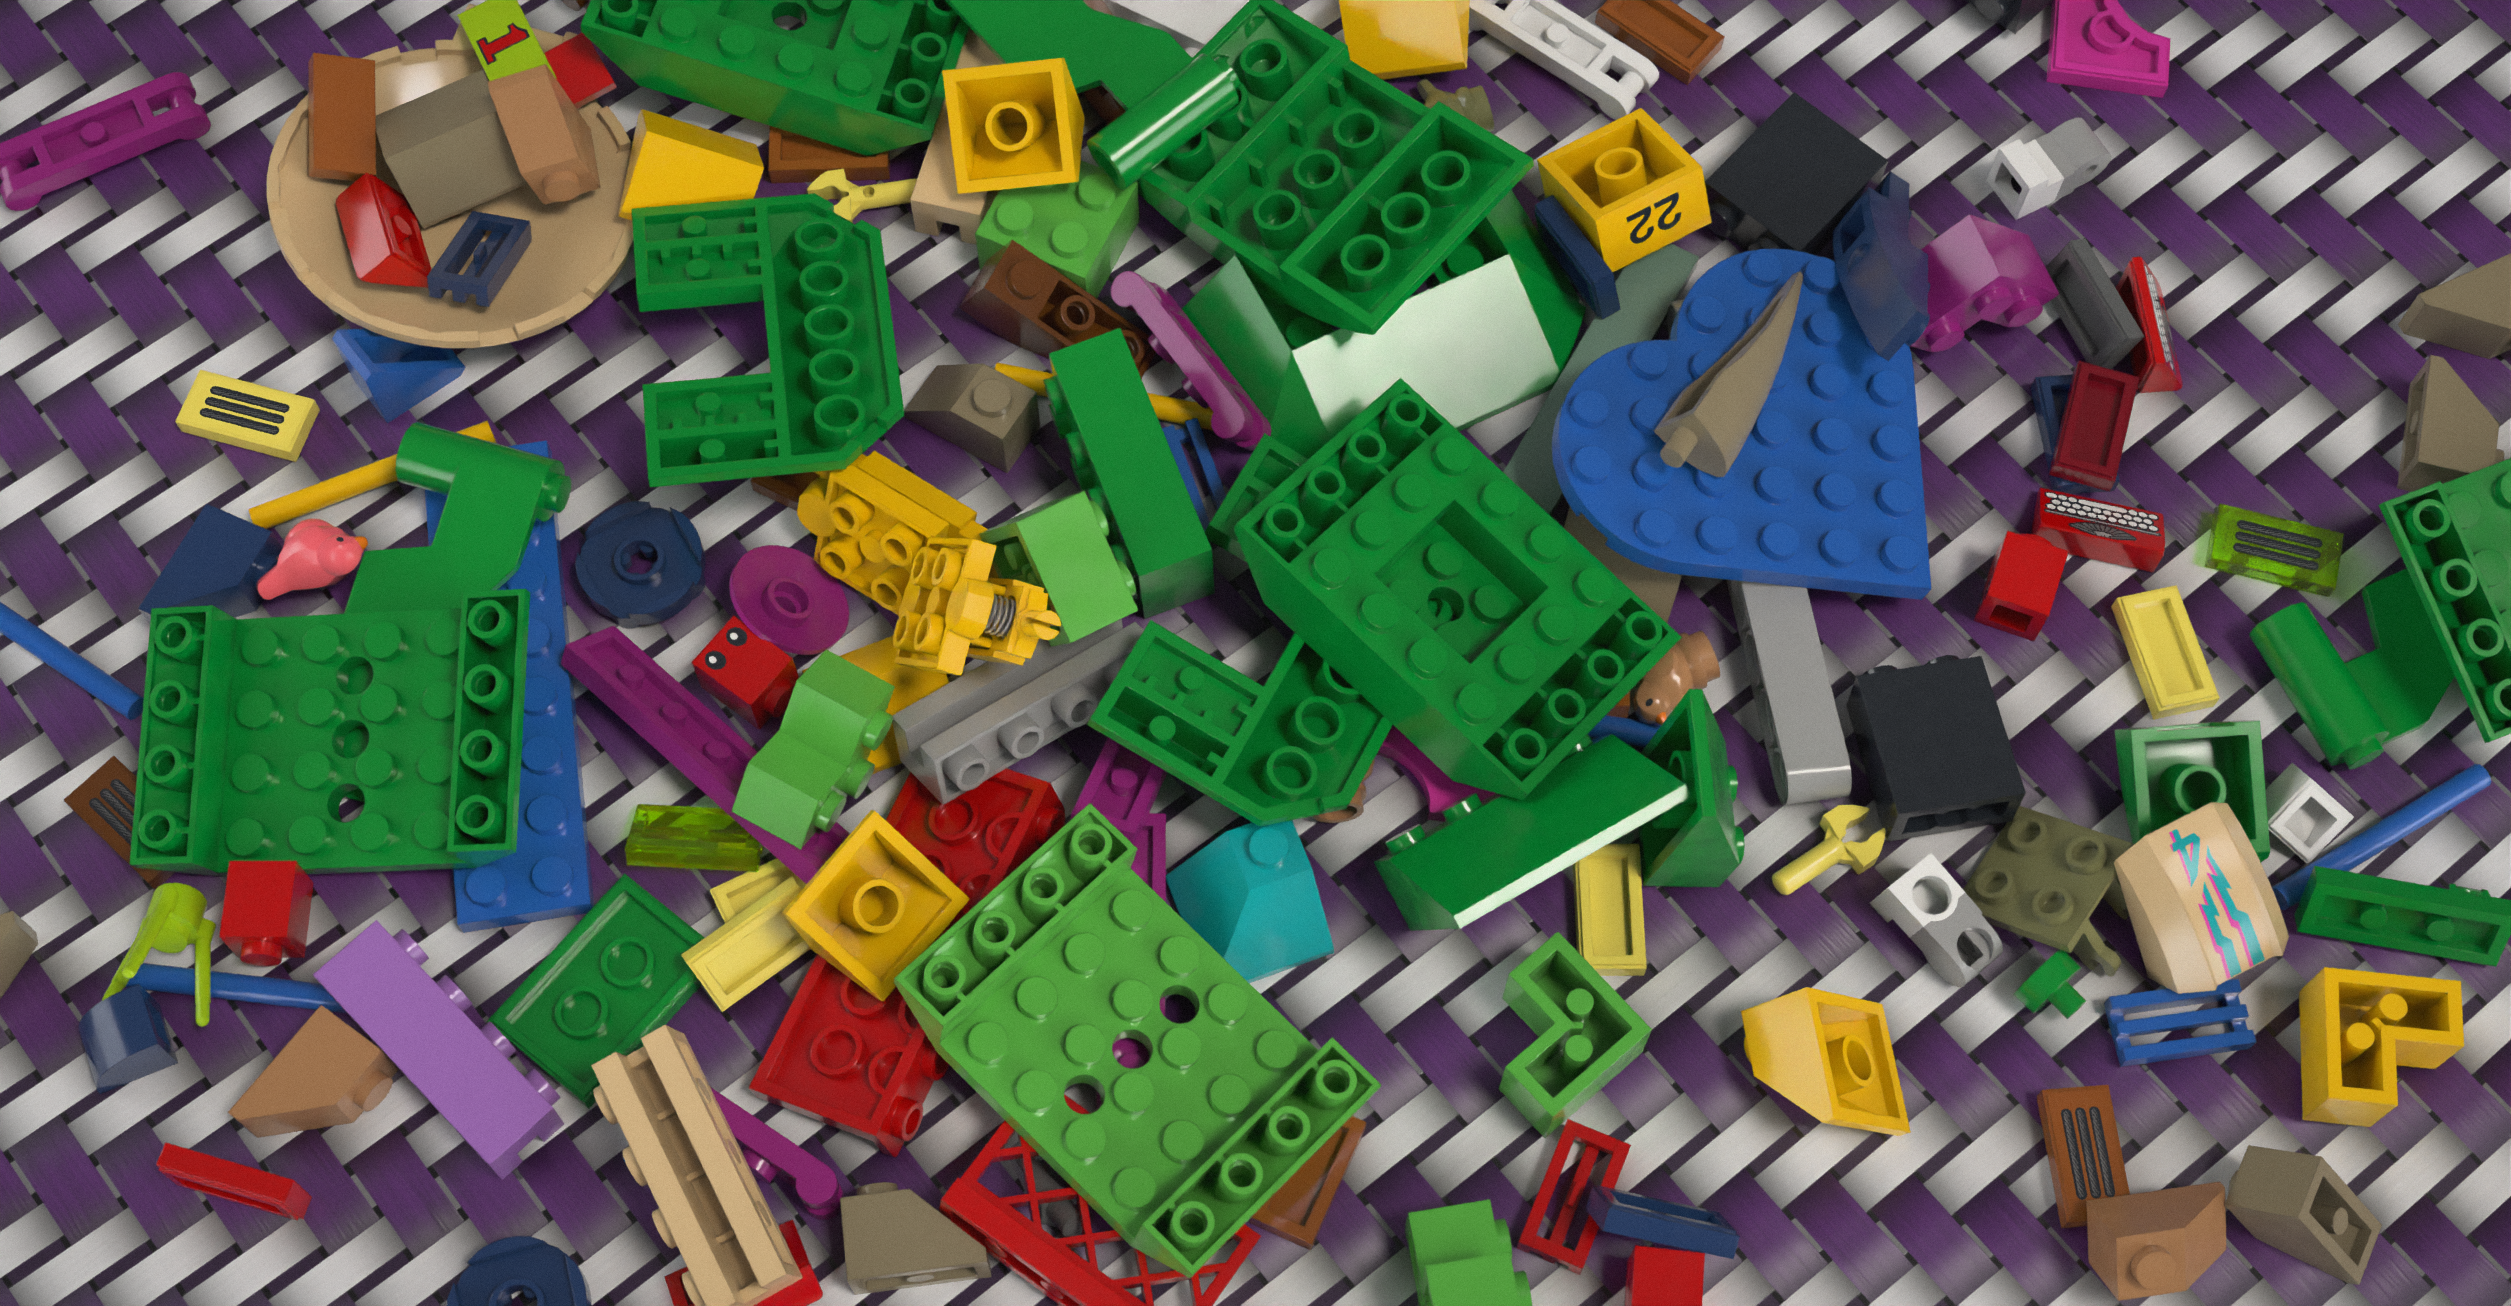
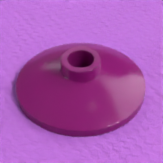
M760 546L745 553L732 570L729 589L734 608L745 625L760 639L770 641L782 651L800 655H812L830 649L845 633L849 621V607L844 591L836 578L825 571L811 556L785 546Z

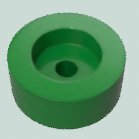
M2058 950L2017 989L2014 995L2033 1014L2040 1010L2047 1002H2050L2066 1019H2069L2086 1002L2068 983L2080 971L2081 967L2065 951Z

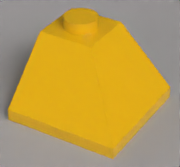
M1805 987L1741 1011L1745 1030L1744 1049L1749 1062L1752 1064L1753 1074L1756 1078L1822 1123L1896 1136L1911 1133L1883 1004Z

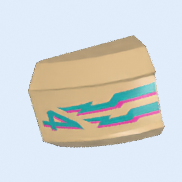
M2211 802L2141 838L2115 860V869L2148 978L2178 994L2216 991L2217 986L2272 957L2283 956L2289 935L2280 907L2252 844L2227 803Z

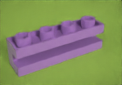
M376 920L318 969L313 976L503 1180L523 1162L518 1156V1152L536 1136L545 1142L564 1125V1122L552 1107L561 1097L536 1069L533 1068L523 1076L508 1058L517 1050L490 1021L479 1029L464 1012L473 1004L447 975H444L435 983L420 967L429 957L405 930L401 929L392 937Z

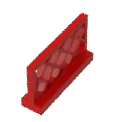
M1064 1094L1067 1105L1073 1111L1079 1114H1091ZM1005 1120L960 1179L957 1178L942 1197L939 1207L941 1214L983 1245L990 1255L1060 1306H1154L1151 1285L1189 1280L1193 1306H1213L1261 1238V1235L1244 1224L1231 1237L1239 1244L1225 1263L1202 1266L1191 1278L1176 1270L1149 1274L1146 1255L1134 1248L1139 1276L1112 1280L1098 1270L1094 1245L1123 1241L1124 1239L1115 1230L1092 1233L1088 1203L1072 1187L1036 1192L1031 1157L1040 1155L1019 1134L1018 1147L1004 1148L1016 1132ZM1021 1159L1027 1194L999 1198L978 1181L993 1162ZM1077 1199L1083 1235L1056 1239L1042 1229L1038 1204ZM1029 1206L1031 1220L1014 1208ZM1084 1246L1087 1261L1070 1248ZM1216 1276L1202 1295L1199 1278ZM1141 1287L1143 1302L1126 1289Z

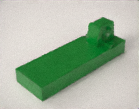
M2314 866L2295 912L2297 932L2496 967L2511 935V900L2491 897L2488 890L2472 889L2456 886V884H2449L2448 888L2445 889Z

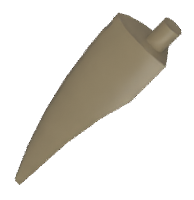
M1801 271L1794 273L1737 343L1701 377L1682 390L1658 424L1654 432L1666 443L1660 451V456L1667 465L1678 468L1686 461L1700 471L1716 477H1724L1729 471L1760 414L1781 365L1795 320L1803 281Z

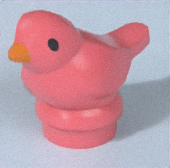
M321 519L303 520L289 531L285 537L277 564L257 581L256 588L263 599L271 600L292 590H310L335 585L357 567L362 553L368 545V540L363 536H349L342 529L334 527Z

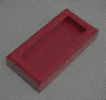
M2078 361L2073 371L2049 475L2110 492L2116 480L2139 377Z

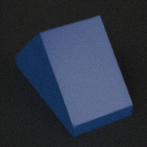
M366 328L340 329L336 331L332 338L355 383L387 423L460 377L466 368L451 348L421 346L398 341L374 333Z

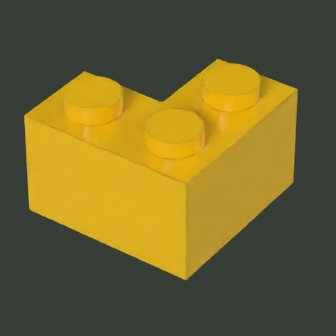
M2324 967L2299 991L2303 1120L2371 1127L2397 1107L2396 1065L2436 1069L2464 1047L2461 981Z

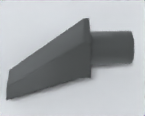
M1019 1142L1014 1144L1012 1147H1018ZM1036 1156L1031 1157L1036 1192L1069 1188ZM1010 1160L1026 1192L1022 1160ZM1077 1199L1038 1204L1041 1223L1057 1227L1065 1237L1080 1235L1082 1228L1080 1213L1076 1207Z

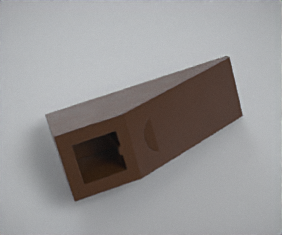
M1013 239L986 260L959 306L964 312L1006 341L1049 360V353L1121 328L1141 379L1156 354V351L1148 341L1149 335Z

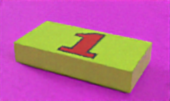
M487 0L457 15L489 81L544 64L547 65L557 79L517 0Z

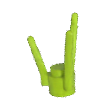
M176 882L165 883L157 887L153 893L146 916L142 919L137 936L112 978L111 984L102 1000L122 991L126 987L128 981L136 975L138 969L143 964L151 947L165 953H178L183 951L187 945L195 944V1021L201 1027L208 1025L211 1003V941L216 924L204 918L207 900L200 891L187 884Z

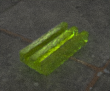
M650 804L637 805L625 846L627 865L749 872L759 871L760 854H763L764 846L722 808Z

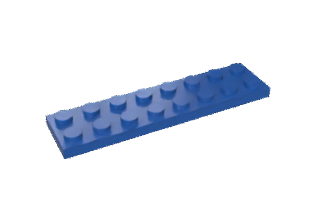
M547 440L508 446L552 458V451ZM425 490L429 546H431L448 496ZM554 512L552 517L546 522L535 520L520 568L498 589H526L530 592L517 849L511 855L478 868L453 869L457 923L463 933L586 914L594 907L573 675L561 665L565 645L570 643L557 512Z

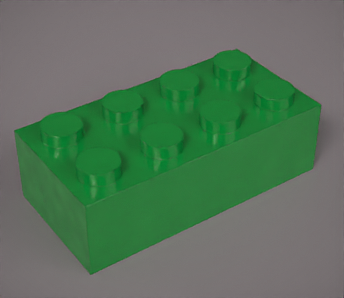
M1121 328L1049 353L1053 377L1043 381L1051 403L1048 405L1054 426L1060 439L1066 438L1072 455L1070 463L1081 492H1088L1090 501L1096 502L1106 517L1109 527V535L1106 536L1107 542L1115 559L1122 561L1133 577L1136 593L1132 597L1134 601L1137 600L1144 619L1214 594L1211 546Z

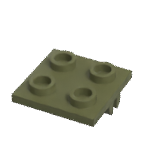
M2019 806L2013 821L2007 822L1963 890L1983 912L1981 915L1989 924L2068 953L2073 951L2089 969L2094 970L2098 963H2100L2106 975L2112 977L2120 967L2121 959L2113 950L2105 946L2090 923L2089 917L2103 898L2121 918L2125 920L2128 918L2129 912L2114 862L2134 844Z

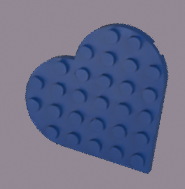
M1758 249L1731 256L1707 270L1688 292L1676 313L1669 340L1631 343L1602 355L1579 375L1560 406L1552 434V457L1561 491L1575 515L1579 517L1583 514L1596 529L1608 538L1605 545L1630 561L1661 572L1918 600H1922L1931 590L1914 368L1909 346L1904 343L1889 361L1877 354L1850 307L1842 288L1836 263L1829 258L1788 249ZM1801 271L1803 281L1795 320L1781 365L1760 414L1729 471L1724 477H1716L1700 471L1686 461L1678 468L1667 465L1660 456V451L1666 443L1654 432L1658 424L1682 390L1701 377L1721 359L1746 333L1794 273Z

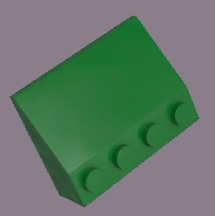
M1587 734L1524 800L1495 793L1480 801L1477 793L1470 794L1443 809L1441 812L1446 821L1425 833L1421 824H1418L1386 841L1385 843L1390 853L1374 861V864L1411 931L1460 929L1692 797L1685 783L1615 735L1610 734L1590 739Z

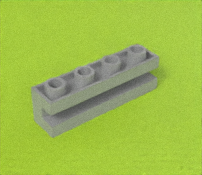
M1122 619L1069 644L1051 647L1048 640L1040 638L1031 659L1025 658L1023 666L987 661L892 715V724L900 761L943 805L961 794L975 789L990 777L1021 759L1033 755L1038 749L1074 728L1086 724L1144 629L1136 622L1123 628Z

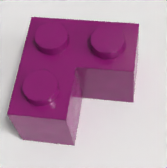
M1969 214L1920 249L1928 254V282H1930V290L1928 292L1927 313L1930 314V320L1921 337L1911 347L1933 353L1947 350L1958 344L1964 338V331L1981 319L2009 328L2019 327L2036 319L2043 311L2042 306L2058 296L2059 292L2029 235Z

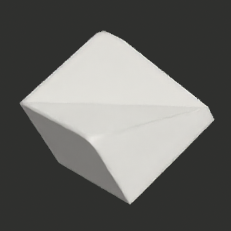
M2293 763L2266 789L2268 829L2307 864L2354 818L2352 814Z

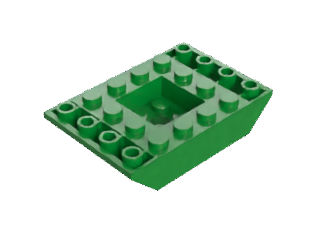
M591 0L581 22V32L639 86L866 156L932 139L946 99L942 71L956 69L970 28L945 0ZM781 16H793L799 19L804 26L796 30H786L777 26L774 20Z
M1401 378L1241 518L1234 527L1235 534L1263 603L1452 781L1519 800H1524L1682 638ZM1439 598L1448 602L1455 611L1456 620L1444 621L1434 616L1428 607L1427 600Z

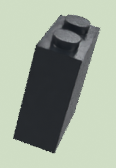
M1794 92L1705 181L1712 222L1707 227L1719 236L1728 237L1745 251L1788 249L1816 256L1833 239L1832 231L1869 187L1875 190L1880 184L1888 160Z
M1945 655L1934 658L1921 666L1897 669L1892 665H1883L1856 676L1846 707L1882 827L1886 830L1885 837L1887 842L2013 821L2026 792L1982 656L1959 659L1954 655Z

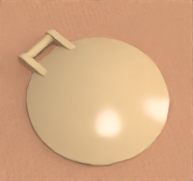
M468 4V6L466 7V10H465V11H467V10H469V9H471V8H473V7H475V6H477V5ZM461 22L453 40H435L436 48L400 53L398 46L361 58L375 60L376 115L483 70ZM531 27L544 53L578 35L567 31L564 36ZM309 93L299 102L287 118L277 136L270 156L267 172V202L270 222L277 244L285 260L299 280L329 308L363 328L398 341L440 348H478L519 341L545 332L585 309L605 291L626 263L634 246L632 220L618 217L631 154V141L608 106L602 108L593 100L577 110L591 129L601 188L579 194L576 198L569 201H556L544 205L529 184H526L427 228H423L417 219L432 269L472 211L530 221L532 242L489 307L477 305L476 295L471 294L467 301L462 303L453 301L451 290H447L440 299L429 297V288L369 283L360 280L356 276L336 206V198L355 181L309 177ZM376 133V177L403 194L384 159ZM486 230V234L480 242H485L492 231ZM473 253L458 274H464L473 260Z

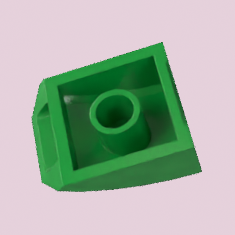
M2222 721L2115 730L2121 788L2133 844L2153 831L2211 802L2229 805L2252 844L2260 863L2269 857L2270 842L2260 721Z

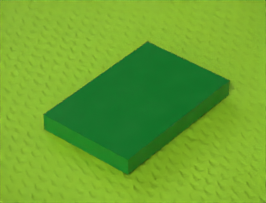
M624 873L489 1018L487 1023L490 1021L513 1047L585 1107L590 1109L596 1102L593 1089L600 1085L591 1065L614 1052L627 1056L644 1047L641 1038L666 1025L702 985L681 955L703 940L704 937Z

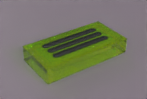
M2220 503L2213 514L2205 567L2329 597L2336 589L2344 533Z

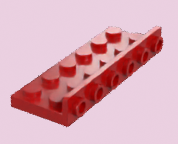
M1006 768L985 780L975 789L961 794L944 805L910 772L886 821L970 898L938 936L937 939H939L1064 827L1066 817L1065 808L1050 782ZM817 954L748 1088L757 1098L871 1140L882 1153L897 1157L904 1142L911 1140L918 1131L923 1117V1103L934 1080L937 1081L944 1076L949 1064L937 1053L897 987L893 989L884 1001H880Z

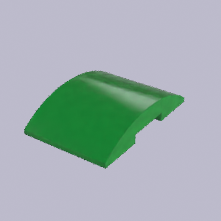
M1249 0L1193 57L1194 60L1199 55L1206 54L1213 60L1221 57L1227 61L1240 81V87L1236 89L1239 98L1238 104L1136 182H1138V194L1170 223L1225 265L1236 254L1255 286L1318 320L1352 332L1374 335L1534 166L1532 157L1440 101L1430 109L1350 60L1346 44L1276 1Z

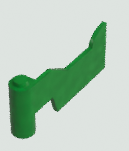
M945 0L1003 64L1065 58L1077 94L1101 85L1109 92L1126 112L1087 141V146L1102 172L1110 177L1114 185L1121 190L1127 189L1239 102L1236 91L1240 87L1239 78L1233 68L1223 58L1217 57L1213 60L1208 55L1201 54L1193 60L1167 32L1096 11L1087 6L1083 0Z
M413 423L405 432L398 449L396 476L400 483L448 496L432 545L364 551L344 614L461 608L462 592L498 590L520 568L535 520L546 522L552 517L554 512H562L567 505L571 492V478L565 475L563 463L556 459L427 424ZM362 664L353 669L347 681L350 694H358L368 688L373 679L371 664ZM366 726L354 728L345 737L343 751L347 758L358 756L367 747L369 732ZM360 789L353 790L344 796L365 802L364 794Z
M2407 569L2370 584L2362 590L2376 649L2344 663L2305 602L2290 605L2272 614L2249 633V637L2332 766L2345 762L2349 770L2361 767L2384 752L2383 745L2420 729L2432 716L2455 676Z

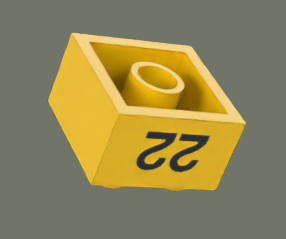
M1642 108L1537 159L1545 198L1554 195L1612 272L1628 266L1636 260L1712 223L1702 166Z

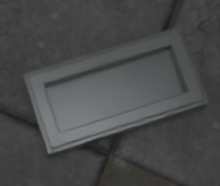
M2086 238L2071 240L2046 266L2059 292V295L2052 299L2051 303L2086 362L2113 369L2145 336Z

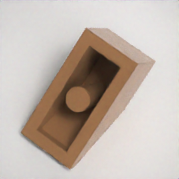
M546 64L488 82L491 98L520 173L544 205L556 201H569L576 198L579 194L601 188L591 129Z
M321 1005L228 1113L257 1138L354 1123L363 1111L373 1110L384 1100L392 1087V1077L399 1069L380 1048Z
M2220 1181L2086 1201L2089 1264L2118 1301L2187 1291L2226 1250L2225 1187Z

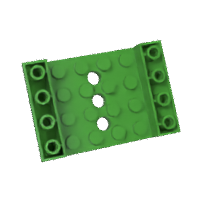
M1089 803L894 978V984L937 1053L1130 1246L1191 1278L1382 1085L1333 1037L1320 1050L1314 1047L1131 869L1138 849ZM1166 995H1183L1194 1005L1195 1018L1183 1024L1171 1022L1162 1014L1159 1001ZM1124 1038L1137 1039L1148 1050L1149 1061L1140 1068L1124 1067L1115 1059L1112 1045ZM1072 1084H1089L1100 1094L1101 1107L1091 1114H1079L1067 1105L1064 1091Z

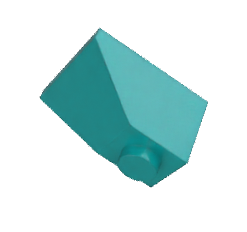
M1292 820L1265 826H1258L1252 822L1226 831L1166 875V884L1178 915L1248 983L1334 953L1333 942L1313 870Z

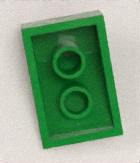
M1689 689L1641 751L1642 755L1685 783L1692 797L1638 827L1644 886L1720 887L1741 864L1744 856V834L1740 826H1735L1732 805L1737 795V773L1734 766L1728 765L1725 740L1703 690Z

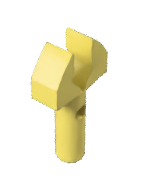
M837 169L821 174L807 188V193H815L826 200L838 199L839 203L834 205V213L853 223V219L862 210L911 203L910 199L917 179L857 186L846 180L844 169Z
M1838 805L1824 814L1819 823L1825 832L1824 841L1772 875L1774 887L1779 893L1789 895L1837 863L1851 865L1856 873L1860 875L1872 867L1878 859L1884 844L1885 828L1871 835L1865 842L1849 841L1843 843L1842 840L1846 834V829L1853 828L1865 820L1870 808L1857 805Z

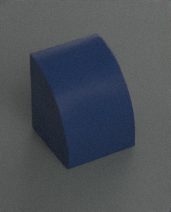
M139 984L102 1000L92 1007L79 1022L78 1030L99 1094L178 1063L161 1006Z

